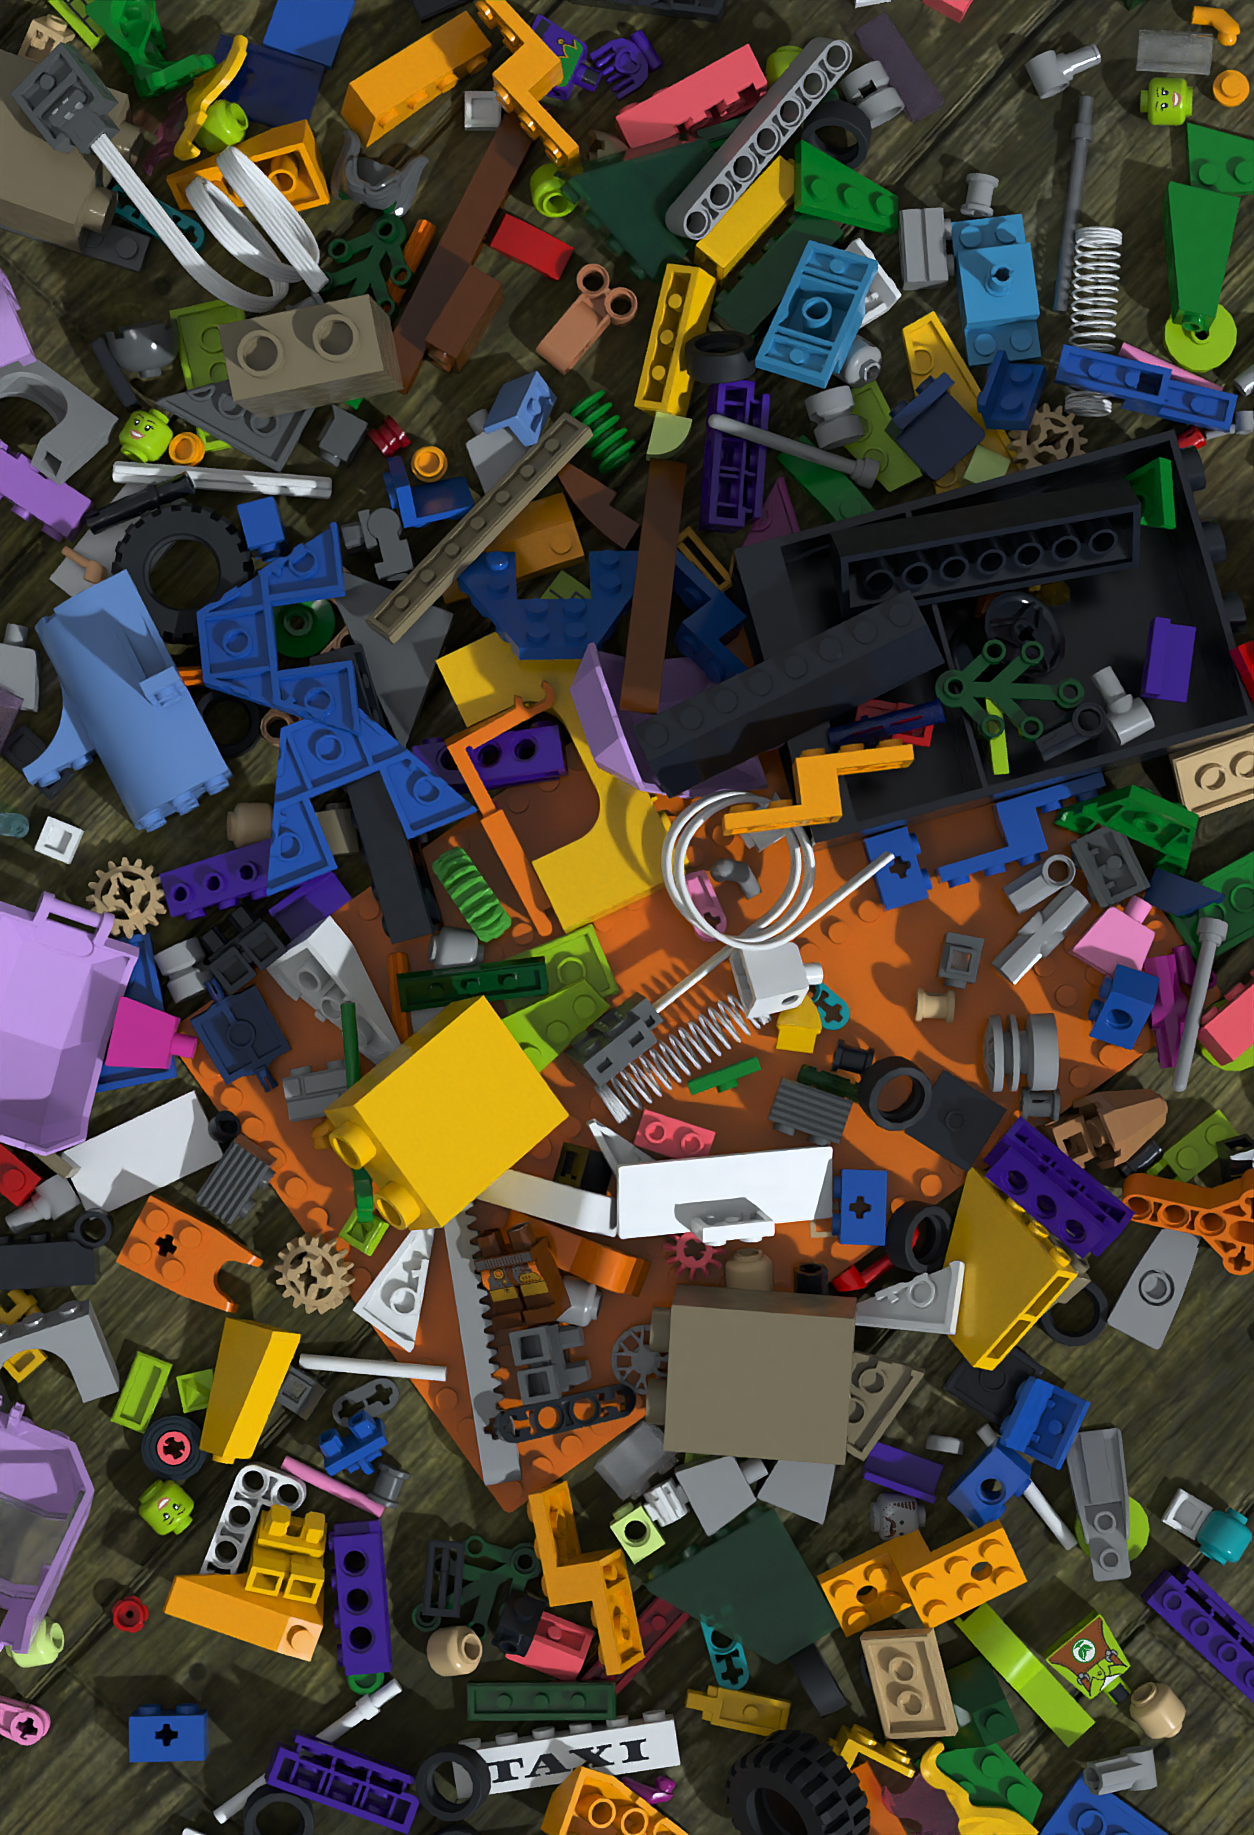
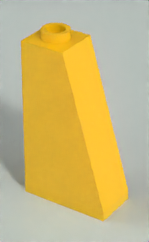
M779 155L730 207L709 234L700 239L695 245L694 264L718 280L717 283L721 286L794 202L793 159L789 158L786 161Z
M226 1317L199 1446L200 1450L213 1454V1461L234 1464L235 1458L251 1459L300 1342L301 1334L254 1320Z

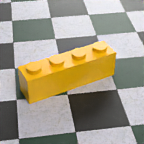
M668 263L666 266L634 404L635 407L652 417L656 416V412L684 418L687 415L695 380L687 374L685 347L690 339L706 333L718 281L700 267Z

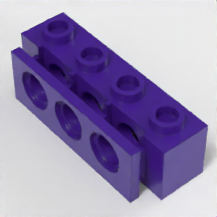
M740 380L709 385L698 530L734 534L744 528L745 524L751 525L761 518L766 446L714 429L708 424V419L712 414H719L748 424L750 419L751 426L768 431L770 394H762L754 400V381ZM746 455L748 456V466H747V467H745ZM743 491L746 492L745 503H743Z
M551 721L531 724V729L517 731L516 727H512L475 749H472L471 746L466 747V752L487 791L560 780V776L569 775L564 733L559 725H553ZM428 738L422 740V745L412 746L413 754L448 783L458 794L471 793L459 769L449 770V765L454 759L444 742V738ZM526 748H535V753L531 758L521 759V754ZM499 753L495 763L484 765L485 759L489 754Z
M1021 1116L983 1159L991 1167L985 1176L1082 1259L1089 1252L1098 1257L1118 1237L1135 1214V1212ZM1008 1179H1009L1011 1182H1013L1017 1187H1014L1013 1185H1011L1010 1182L1008 1181ZM1037 1204H1039L1044 1210H1046V1212L1042 1211L1037 1206ZM1066 1228H1067L1070 1232H1072L1075 1236L1070 1235V1234L1066 1231Z
M381 1518L338 1521L334 1524V1531H328L330 1554L335 1553L336 1568L331 1569L333 1591H338L339 1606H334V1620L336 1629H341L342 1644H337L339 1667L345 1666L346 1676L391 1672L393 1660ZM348 1552H361L366 1560L365 1566L360 1569L351 1567L347 1560ZM356 1588L364 1590L368 1594V1604L364 1606L355 1605L351 1601L350 1591ZM359 1626L367 1628L371 1632V1641L366 1644L357 1642L353 1636V1629Z
M1185 1564L1179 1569L1184 1573L1179 1581L1164 1569L1140 1597L1254 1703V1657L1240 1644L1241 1638L1244 1637L1254 1647V1628ZM1187 1585L1208 1603L1206 1607L1203 1606L1201 1608L1184 1592L1187 1589ZM1215 1611L1235 1629L1233 1632L1228 1633L1212 1618Z
M296 1729L293 1730L291 1735L295 1742L294 1747L277 1741L264 1775L266 1784L408 1834L420 1803L417 1792L406 1788L408 1783L415 1784L416 1776L412 1771ZM302 1748L315 1755L329 1758V1760L325 1763L301 1754L300 1750ZM336 1760L351 1768L364 1770V1772H362V1775L339 1768L335 1766ZM371 1773L382 1779L399 1783V1785L397 1784L395 1788L370 1779Z

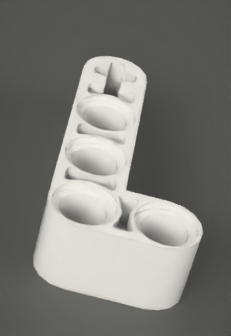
M510 1168L476 1197V1199L576 1229L616 1237L617 1198L582 1190Z
M255 1461L244 1466L235 1479L199 1574L216 1573L218 1568L225 1569L221 1575L237 1574L263 1506L272 1507V1505L278 1504L287 1506L289 1510L295 1511L301 1506L307 1496L305 1482L286 1471L263 1462ZM254 1470L261 1473L264 1479L261 1489L255 1490L247 1486L245 1474L248 1471ZM284 1484L295 1486L299 1493L298 1500L292 1503L282 1500L279 1493L280 1487ZM244 1506L247 1508L251 1516L250 1521L247 1524L236 1523L231 1514L233 1507ZM222 1541L232 1542L237 1549L236 1557L233 1559L223 1558L218 1551L219 1543Z

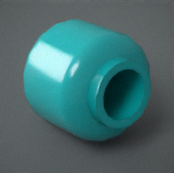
M1228 1508L1226 1513L1220 1510L1211 1511L1196 1536L1198 1543L1201 1545L1199 1551L1222 1566H1225L1226 1562H1238L1253 1537L1250 1529L1245 1526L1248 1519L1232 1508Z

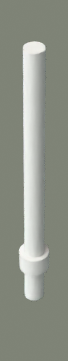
M392 1679L372 1695H364L356 1701V1707L315 1737L334 1742L363 1719L370 1720L381 1712L380 1707L403 1691L396 1679ZM302 1748L300 1750V1753L309 1757L315 1755ZM265 1774L213 1811L221 1824L243 1809L247 1798L258 1787L266 1784Z

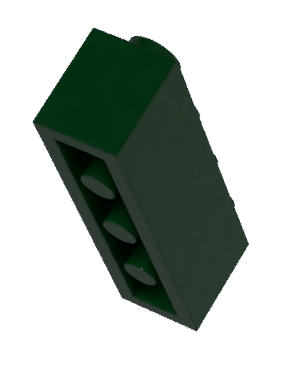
M795 211L786 222L789 228L780 238L776 234L771 237L761 250L764 253L761 259L756 264L750 261L737 276V279L740 280L739 283L731 291L725 288L712 303L716 307L713 310L712 319L726 331L742 332L754 338L776 314L808 241L812 240L836 248L842 242L844 232L829 219Z

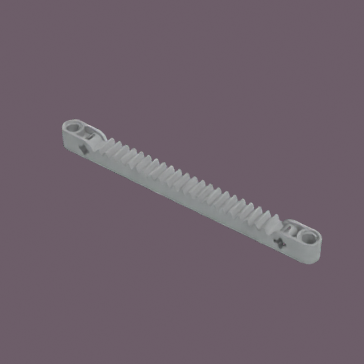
M446 1006L411 1011L413 1032L416 1033ZM472 1201L444 1226L483 1479L485 1486L522 1480V1470L518 1444L504 1442L497 1436H494L492 1431H486L485 1426L490 1424L491 1418H496L501 1411L505 1410L497 1406V1403L504 1399L505 1392L495 1390V1387L502 1384L503 1378L492 1374L500 1369L501 1365L500 1362L490 1360L491 1357L498 1353V1348L488 1346V1343L496 1338V1333L486 1331L485 1329L493 1324L490 1317L483 1316V1313L491 1309V1304L481 1302V1298L488 1295L489 1292L486 1288L479 1287L478 1284L482 1281L480 1273L476 1272L473 1262L477 1259L474 1257V1254L480 1251L479 1245L472 1243L471 1239L478 1236L480 1231L469 1227V1224L477 1220V1215L467 1213V1209L475 1205V1201ZM510 1416L509 1423L505 1425L506 1428L504 1430L511 1432L514 1436L515 1425Z

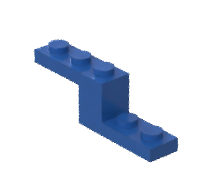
M1066 344L1062 346L1054 383L1121 398L1123 399L1121 409L1224 433L1230 431L1238 397L1235 394L1171 380L1172 369Z
M677 550L672 590L682 599L685 606L695 612L681 623L673 642L684 656L690 658L704 671L710 681L719 684L749 669L725 646L738 636L747 615Z
M1102 772L994 804L992 810L1004 848L935 869L938 884L948 882L949 888L971 882L969 875L983 871L984 876L989 877L1005 872L1004 864L1018 860L1021 867L1041 861L1040 853L1047 851L1048 847L1036 809L1041 808V812L1044 814L1063 808V800L1076 797L1077 803L1098 796L1097 790L1106 786Z

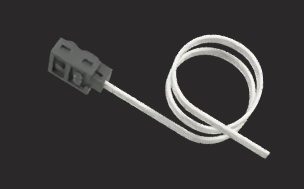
M60 42L10 93L53 150L68 154L76 146L81 153L97 155L186 271L206 290L225 303L249 312H267L285 298L289 290V283L304 280L312 292L316 294L329 282V279L318 266L320 259L319 248L305 221L272 181L245 154L231 145L227 146L216 157V163L221 173L292 266L280 261L275 251L255 226L219 188L206 178L197 176L185 188V194L190 204L214 237L234 257L250 269L269 278L273 289V296L264 297L249 293L230 283L211 268L192 247L110 141L120 131L108 115L118 104V101L75 46Z
M721 790L701 797L684 809L670 826L661 852L662 875L669 896L680 913L697 929L727 945L655 1003L651 1004L645 996L636 992L617 1008L613 1007L593 1023L594 1029L590 1032L583 1031L574 1037L570 1042L571 1047L564 1053L582 1076L599 1088L658 1042L651 1032L652 1029L664 1021L658 1013L728 958L734 947L743 950L760 951L772 949L789 942L894 859V855L885 851L782 934L771 938L790 925L801 913L811 895L815 880V858L807 833L802 826L784 828L782 830L789 845L791 867L788 882L781 897L766 914L740 935L722 934L701 916L688 893L684 876V859L688 844L701 824L719 810L742 802H755L767 809L769 802L772 800L741 790ZM699 810H701V811L688 823V825H687V826L685 827V829L683 830V832H682V834H681V836H680V838H679V840H678V842H677V846H676L675 853H674V863H673L674 879H673V874H672V851H673V847H674L675 840H676V838H677V836H678L680 830H681L682 827L685 825V823H686L695 813H697ZM799 840L804 857V878L800 892L790 909L777 922L764 929L785 910L797 890L801 876Z

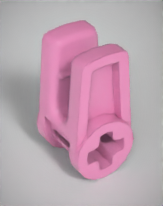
M700 870L685 875L687 890L696 909L703 918L706 915H710L712 920L718 919L720 923L716 925V930L724 934L727 925L726 917L706 872ZM693 926L696 936L702 941L715 942L718 940Z
M0 1695L1 1735L21 1745L28 1746L36 1743L48 1732L51 1721L45 1709ZM29 1718L34 1720L33 1726L37 1728L32 1733L27 1731L28 1725L24 1723Z

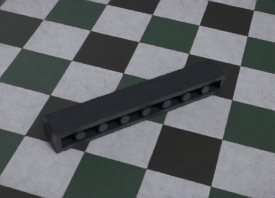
M362 644L349 645L309 658L311 666L352 660L355 670L359 708L387 731ZM377 771L343 785L342 788L349 795L353 808L351 810L352 823L356 830H359L362 839V858L365 864L370 867L373 877L371 883L372 892L375 899L380 901L383 911L382 927L385 934L390 937L392 944L440 931L444 925L418 836L407 840L380 772Z

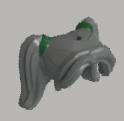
M351 129L345 130L343 132L344 145L330 180L331 194L334 199H351L368 207L380 209L384 215L393 214L399 218L404 216L411 206L422 170L429 162V158L424 155L412 156L402 168L395 169L372 159L359 157L361 146L359 136Z

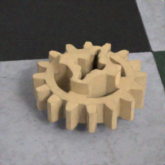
M1044 403L1038 410H1035L1029 432L1023 430L1009 431L1008 435L1015 439V441H1012L1007 446V450L1016 451L1017 454L1011 460V463L1018 464L1021 462L1023 465L1021 471L1085 454L1080 448L1088 443V439L1078 435L1084 428L1083 425L1074 426L1071 423L1075 417L1073 413L1064 417L1062 415V406L1059 405L1050 412L1048 403ZM1027 435H1028V437H1029L1028 446H1027V440H1026V439H1027ZM1053 441H1056L1054 445H1049L1047 447L1045 445L1041 448L1038 447L1042 443H1051Z
M123 857L119 867H116L112 861H109L108 867L110 871L104 873L98 869L96 874L100 881L98 883L89 882L88 884L89 888L95 893L86 897L88 904L95 906L91 911L100 914L106 911L115 914V917L119 915L129 917L128 920L115 918L110 931L113 937H117L121 930L124 931L128 939H132L133 930L138 929L143 935L147 934L145 925L150 923L157 927L159 923L154 916L156 913L165 914L167 911L160 904V901H165L166 897L164 890H161L163 886L160 877H156V869L152 865L145 869V864L141 859H137L134 865L131 866L127 857ZM133 876L138 877L139 879L133 881L130 879H126L125 877ZM123 887L126 889L128 893H130V903L132 905L131 909L128 906V904L124 902L125 894L123 892ZM149 901L147 908L144 910L146 902Z
M308 1232L299 1237V1239L296 1237L286 1244L287 1247L279 1252L278 1256L283 1261L275 1265V1270L282 1272L283 1276L276 1280V1283L286 1286L287 1289L282 1294L284 1298L291 1295L295 1298L293 1302L294 1308L305 1304L306 1313L310 1314L318 1309L320 1314H324L329 1309L338 1307L343 1303L342 1299L351 1294L352 1291L347 1286L355 1281V1277L347 1274V1270L352 1268L354 1264L353 1262L344 1261L343 1257L348 1252L346 1248L340 1251L335 1249L337 1244L335 1238L326 1243L324 1233H319L312 1238ZM307 1252L303 1259L297 1260L300 1253ZM328 1287H333L329 1294L323 1295L324 1290Z

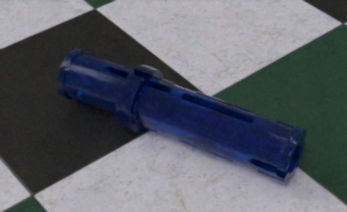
M939 698L932 702L903 708L869 718L868 714L860 716L861 720L834 728L830 727L828 732L833 751L835 752L844 745L867 742L868 746L876 744L875 740L941 722L944 723L946 720ZM923 715L922 717H919V718H915V719H911V720H907V721H904V722H900V723H896V724L890 725V723H893V722H897V721L905 720V719H908V718H912V717H916V716ZM878 726H883V727H881V728H877V729H874V730H869V729H871V728H875V727H878ZM863 730L865 731L859 734L851 735L852 733L860 732Z

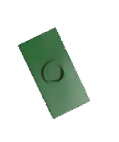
M753 1056L688 1080L686 1084L691 1095L716 1087L718 1093L739 1086L737 1078L759 1071L761 1067L758 1058Z

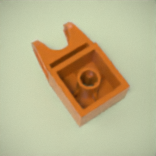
M157 1194L149 1196L116 1260L117 1263L183 1297L231 1313H237L240 1305L223 1292L218 1284V1272L221 1266L228 1261H237L258 1268L264 1261L258 1254L225 1232L221 1227ZM171 1235L174 1237L172 1244L177 1248L175 1252L169 1251L166 1254L160 1242L162 1238L166 1239Z

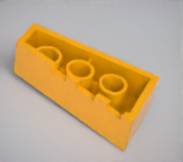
M464 11L350 82L340 114L367 148L438 95L452 89L467 74L473 75L482 70L488 63L487 58L492 44L469 13Z

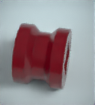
M389 414L383 418L382 424L379 427L370 428L365 432L386 460L387 458L394 457V452L400 447L406 448L411 444L406 434Z

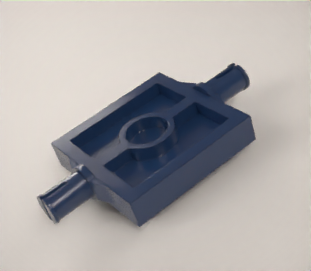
M215 976L211 978V982L210 980L205 981L203 985L214 1002L207 1010L192 1017L190 1022L225 1084L228 1085L242 1076L255 1074L265 1093L271 1091V1087L272 1089L276 1088L279 1084L276 1082L268 1066L275 1058L288 1052L292 1047L256 983L230 996V994H226Z

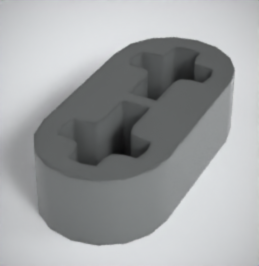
M379 1377L341 1395L335 1401L332 1409L333 1418L339 1425L349 1428L348 1420L350 1417H342L339 1412L344 1408L343 1401L348 1400L351 1405L363 1401L365 1407L358 1409L355 1414L365 1410L374 1418L396 1405L400 1396L399 1386L389 1377ZM381 1384L384 1389L391 1387L393 1393L389 1396V1403L384 1404L382 1400L369 1403L368 1397L377 1392L376 1385Z

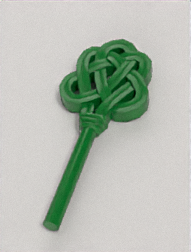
M355 1003L340 1004L347 1090L361 1079ZM364 1167L359 1170L351 1168L358 1223L373 1222V1179Z

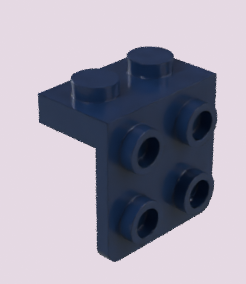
M946 372L942 373L936 380L932 375L924 380L915 390L919 395L910 403L905 399L902 400L888 414L892 419L884 430L926 477L933 482L940 480L981 443L985 437L984 430L948 393L955 382Z

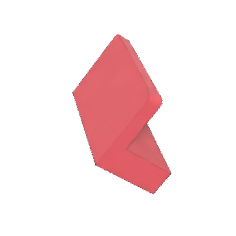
M543 1611L526 1656L521 1657L506 1653L505 1657L561 1680H576L585 1661L595 1631Z

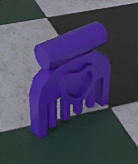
M642 30L630 36L631 41L624 38L614 39L589 54L593 62L607 52L613 51L595 63V66L599 68L615 58L614 63L601 71L603 76L613 70L617 71L606 79L607 84L613 83L622 76H628L612 87L613 92H617L633 82L632 85L616 94L618 102L642 88L648 80V67L651 72H655L664 65Z

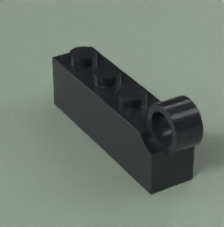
M100 1208L89 1209L77 1219L74 1230L65 1231V1236L51 1237L50 1232L47 1231L29 1233L28 1239H13V1234H0V1290L96 1284L101 1279L99 1247L103 1246L114 1233L115 1225L112 1216ZM89 1217L101 1219L106 1227L105 1236L100 1239L88 1237L83 1229L84 1220Z

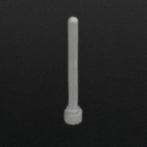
M712 414L708 419L709 426L714 429L849 474V478L855 480V485L871 489L879 470V461L868 457L863 459L856 458L854 461L719 414Z
M1203 917L1198 922L1196 935L1199 936L1198 942L1201 943V949L1172 1080V1088L1176 1092H1182L1187 1087L1216 947L1221 945V941L1226 939L1228 924L1215 918Z

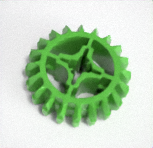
M456 846L452 850H447L441 854L440 858L432 863V870L478 938L487 943L491 939H496L511 926V918L464 849Z

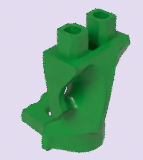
M95 0L85 5L86 14L103 29L127 72L133 76L134 86L141 101L154 99L181 87L188 86L196 78L218 67L215 59L210 54L200 56L192 54L177 61H166L163 59L159 51H163L167 47L159 23L155 0Z

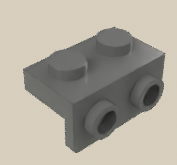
M1104 826L1070 842L1073 849L1071 850L1072 860L1079 870H1083L1088 881V893L1096 904L1099 903L1101 909L1107 908L1151 887L1126 835Z

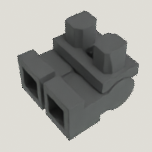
M388 508L377 509L372 514L369 509L359 511L360 521L341 525L345 546L350 556L369 552L372 560L383 558V562L375 564L378 579L382 586L394 589L416 567L399 517L393 510Z
M562 1322L528 1327L509 1333L515 1366L525 1364L529 1366L516 1372L523 1405L559 1399L562 1397L561 1393L570 1391L575 1388V1385L592 1378L588 1359L570 1362L568 1348L585 1345L582 1327L576 1325L563 1326Z

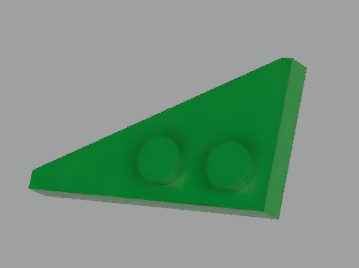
M1158 457L1122 478L1128 479L1141 503L1140 525L1171 530L1176 528L1171 460Z

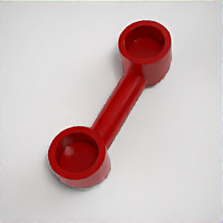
M918 1226L916 1227L912 1238V1249L914 1248L920 1234V1229L918 1228ZM886 1254L861 1273L854 1264L851 1265L844 1272L833 1278L830 1283L838 1292L868 1287L895 1267V1265L888 1258V1254Z

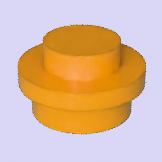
M1226 70L1220 73L1214 80L1212 93L1219 104L1225 107H1235L1243 103L1248 96L1249 83L1242 73L1236 70Z
M191 432L178 434L169 444V455L176 466L196 467L201 463L205 454V446L202 439Z
M424 446L414 453L411 460V468L415 477L420 481L434 483L442 479L446 474L448 462L442 450L434 446Z

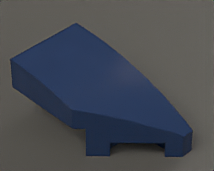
M1156 868L1149 883L1151 887L1147 888L1142 900L1149 903L1153 908L1178 917L1185 915L1190 918L1197 914L1196 911L1212 903L1219 904L1223 902L1226 896L1206 886Z

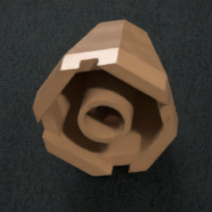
M1152 1089L1096 1092L1073 1101V1109L1079 1107V1113L1076 1115H1083L1096 1155L1102 1160L1096 1164L1102 1170L1126 1162L1166 1123V1114L1168 1112L1167 1103L1163 1096L1158 1093L1156 1094Z

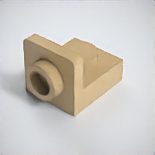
M48 14L47 16L33 19L18 56L41 63L60 42L66 44L72 41L76 33L67 28L68 23L55 15Z

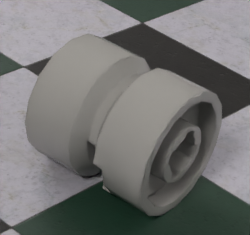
M878 60L859 67L839 83V87L847 102L855 104L856 107L866 114L872 129L895 117L905 106L896 89L887 86L890 78ZM877 88V91L871 93L865 98L863 97L865 94Z
M849 386L828 389L804 400L810 420L818 425L814 429V434L819 449L825 451L838 448L865 436L859 416L852 414V410L856 405Z
M198 937L178 943L154 956L161 974L170 978L167 987L175 1004L207 992L203 983L207 980L211 982V978L215 976L207 967L208 965L203 963L206 955Z

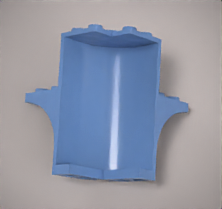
M126 569L76 594L53 609L55 614L49 617H42L38 621L34 630L59 678L63 696V709L59 728L51 744L39 758L22 769L30 784L34 786L35 783L39 782L41 787L48 786L61 778L59 774L61 770L68 767H73L74 771L82 769L94 762L92 756L98 754L135 828L138 830L146 829L147 832L167 823L165 817L175 812H178L181 816L200 806L198 801L204 798L202 793L208 792L209 795H213L230 786L228 780L232 779L234 775L218 750L137 591L132 577Z

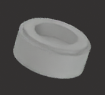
M932 1434L927 1436L926 1449L959 1455L963 1454L964 1442L962 1439Z

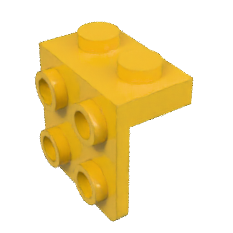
M842 1724L835 1740L829 1738L826 1742L833 1747L832 1751L837 1756L841 1755L848 1762L846 1766L849 1770L858 1752L907 1777L912 1778L915 1773V1769L910 1761L911 1758L906 1755L907 1750L891 1741H887L885 1745L877 1742L872 1738L874 1735L872 1732L857 1724H854L852 1729Z

